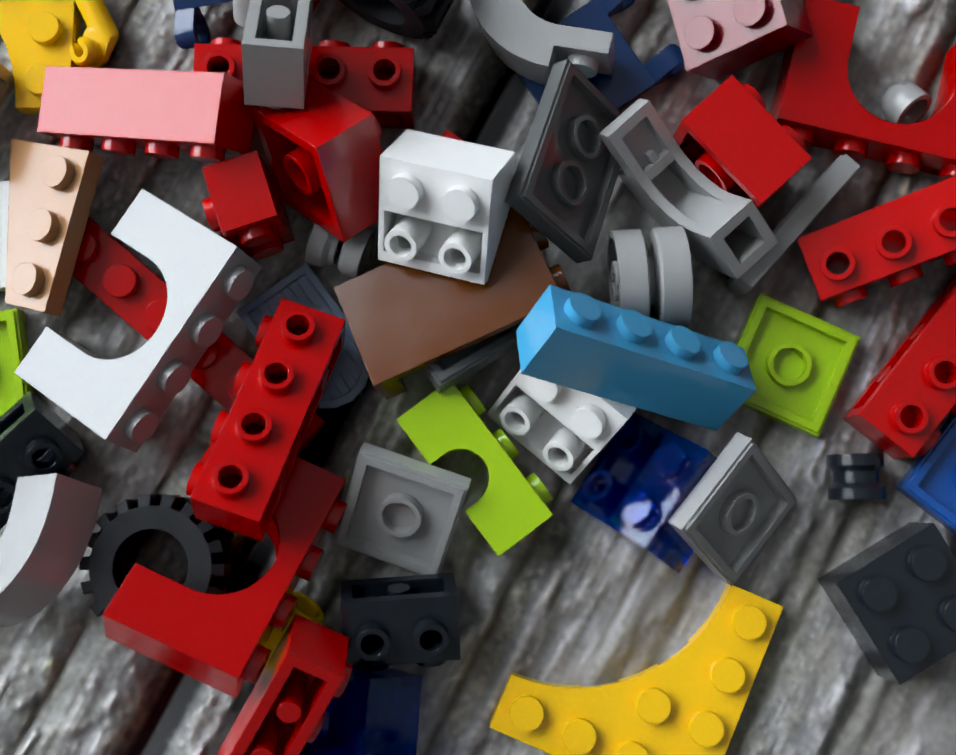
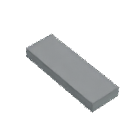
M847 154L844 156L840 155L772 229V233L778 240V243L738 280L730 277L727 280L728 284L726 286L740 298L750 291L858 170L860 165Z

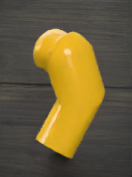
M74 0L87 27L82 37L78 38V44L71 43V59L80 67L100 68L108 62L118 41V28L104 0Z

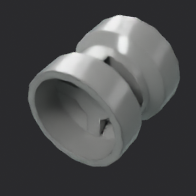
M315 223L307 243L305 261L319 268H324L328 265L338 268L341 275L349 279L358 277L364 273L371 257L376 239V230L367 227L349 240L342 242Z

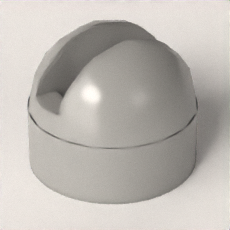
M905 82L891 86L884 93L881 109L886 119L891 123H918L929 110L932 98L919 86L911 82Z

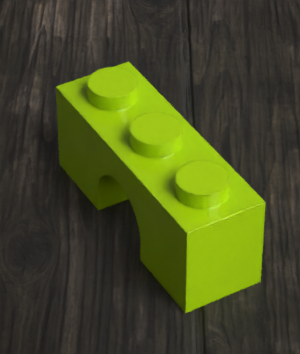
M467 384L459 390L453 385L440 394L435 390L396 420L427 462L433 466L449 454L455 452H469L483 461L489 475L488 487L484 495L464 511L499 557L553 516L546 505L554 498L534 472L527 478L523 476L512 461L520 453L501 428L492 434L479 418L486 411V408Z

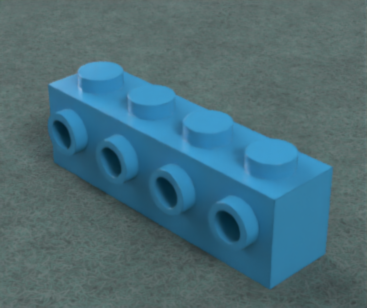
M553 285L548 286L516 330L521 374L717 431L756 391L744 348L729 341H720L693 332L684 326H675L644 316L632 309H623L593 299L584 293L571 292Z

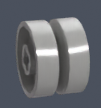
M682 226L653 227L648 236L647 247L644 236L639 228L611 230L607 244V276L610 304L623 309L635 310L647 317H650L651 311L654 319L675 326L688 327L693 305V276L690 248L684 228Z

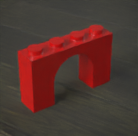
M803 0L813 36L785 49L770 113L781 126L787 125L793 128L803 139L806 149L815 146L832 150V154L837 158L840 155L844 156L847 154L854 161H863L866 158L886 163L885 167L888 170L901 174H914L918 171L939 176L938 180L940 182L956 176V44L946 53L936 104L929 119L913 124H896L884 121L871 114L859 103L850 87L848 79V59L860 7L834 0Z
M210 444L201 458V462H207L214 444ZM297 457L266 530L276 552L275 562L258 582L241 591L230 594L198 592L135 563L102 614L106 637L237 698L245 681L255 684L262 674L271 654V650L264 646L273 629L276 628L283 632L289 623L298 603V598L292 596V593L300 578L309 582L315 574L324 554V550L318 547L326 531L335 534L339 528L347 506L341 500L346 479Z

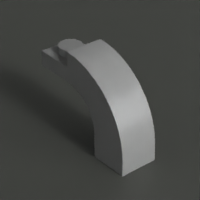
M469 0L483 36L490 48L508 67L525 78L546 85L553 64L569 59L586 78L595 77L597 73L612 75L616 60L613 33L550 23L532 13L524 4V0Z
M637 99L598 134L622 170L619 171L618 175L634 197L661 227L682 226L687 235L690 253L708 266L738 280L778 243V240L751 199L723 190L695 167L681 150L650 100Z
M58 473L17 478L9 519L0 538V627L19 624L40 612L60 593L70 580L89 544L98 514L102 488Z

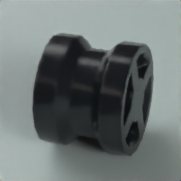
M883 453L826 455V466L833 472V483L828 488V500L886 499V487L879 482V470L884 466Z

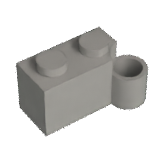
M232 0L234 21L244 28L241 43L244 105L266 106L271 109H304L313 43V0Z

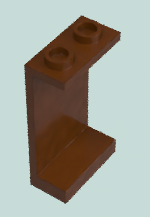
M510 206L489 279L485 285L388 262L334 287L373 386L387 400L407 391L402 377L522 323L549 285L571 291L560 265L557 264L548 268L541 253L542 250L550 247L546 236Z

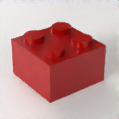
M733 75L681 120L673 136L688 159L710 181L731 194L751 199L758 210L776 196L812 159L805 151L806 146L801 136L790 126H781L766 110V103L760 93L748 84L742 85Z
M310 78L307 81L304 109H271L266 106L255 105L250 107L279 197L283 202L342 242L349 240L379 220L380 155L383 153L380 143L382 130L377 118L369 109L356 105L340 96L333 89H328Z

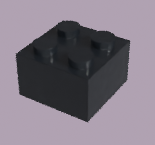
M909 522L818 578L819 583L878 676L901 685L956 650V557L934 523Z

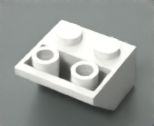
M410 129L405 130L380 155L378 260L485 285L489 279L510 209V205L505 202L513 179L515 152Z
M520 369L486 415L568 484H571L627 422L636 410V407L521 374Z

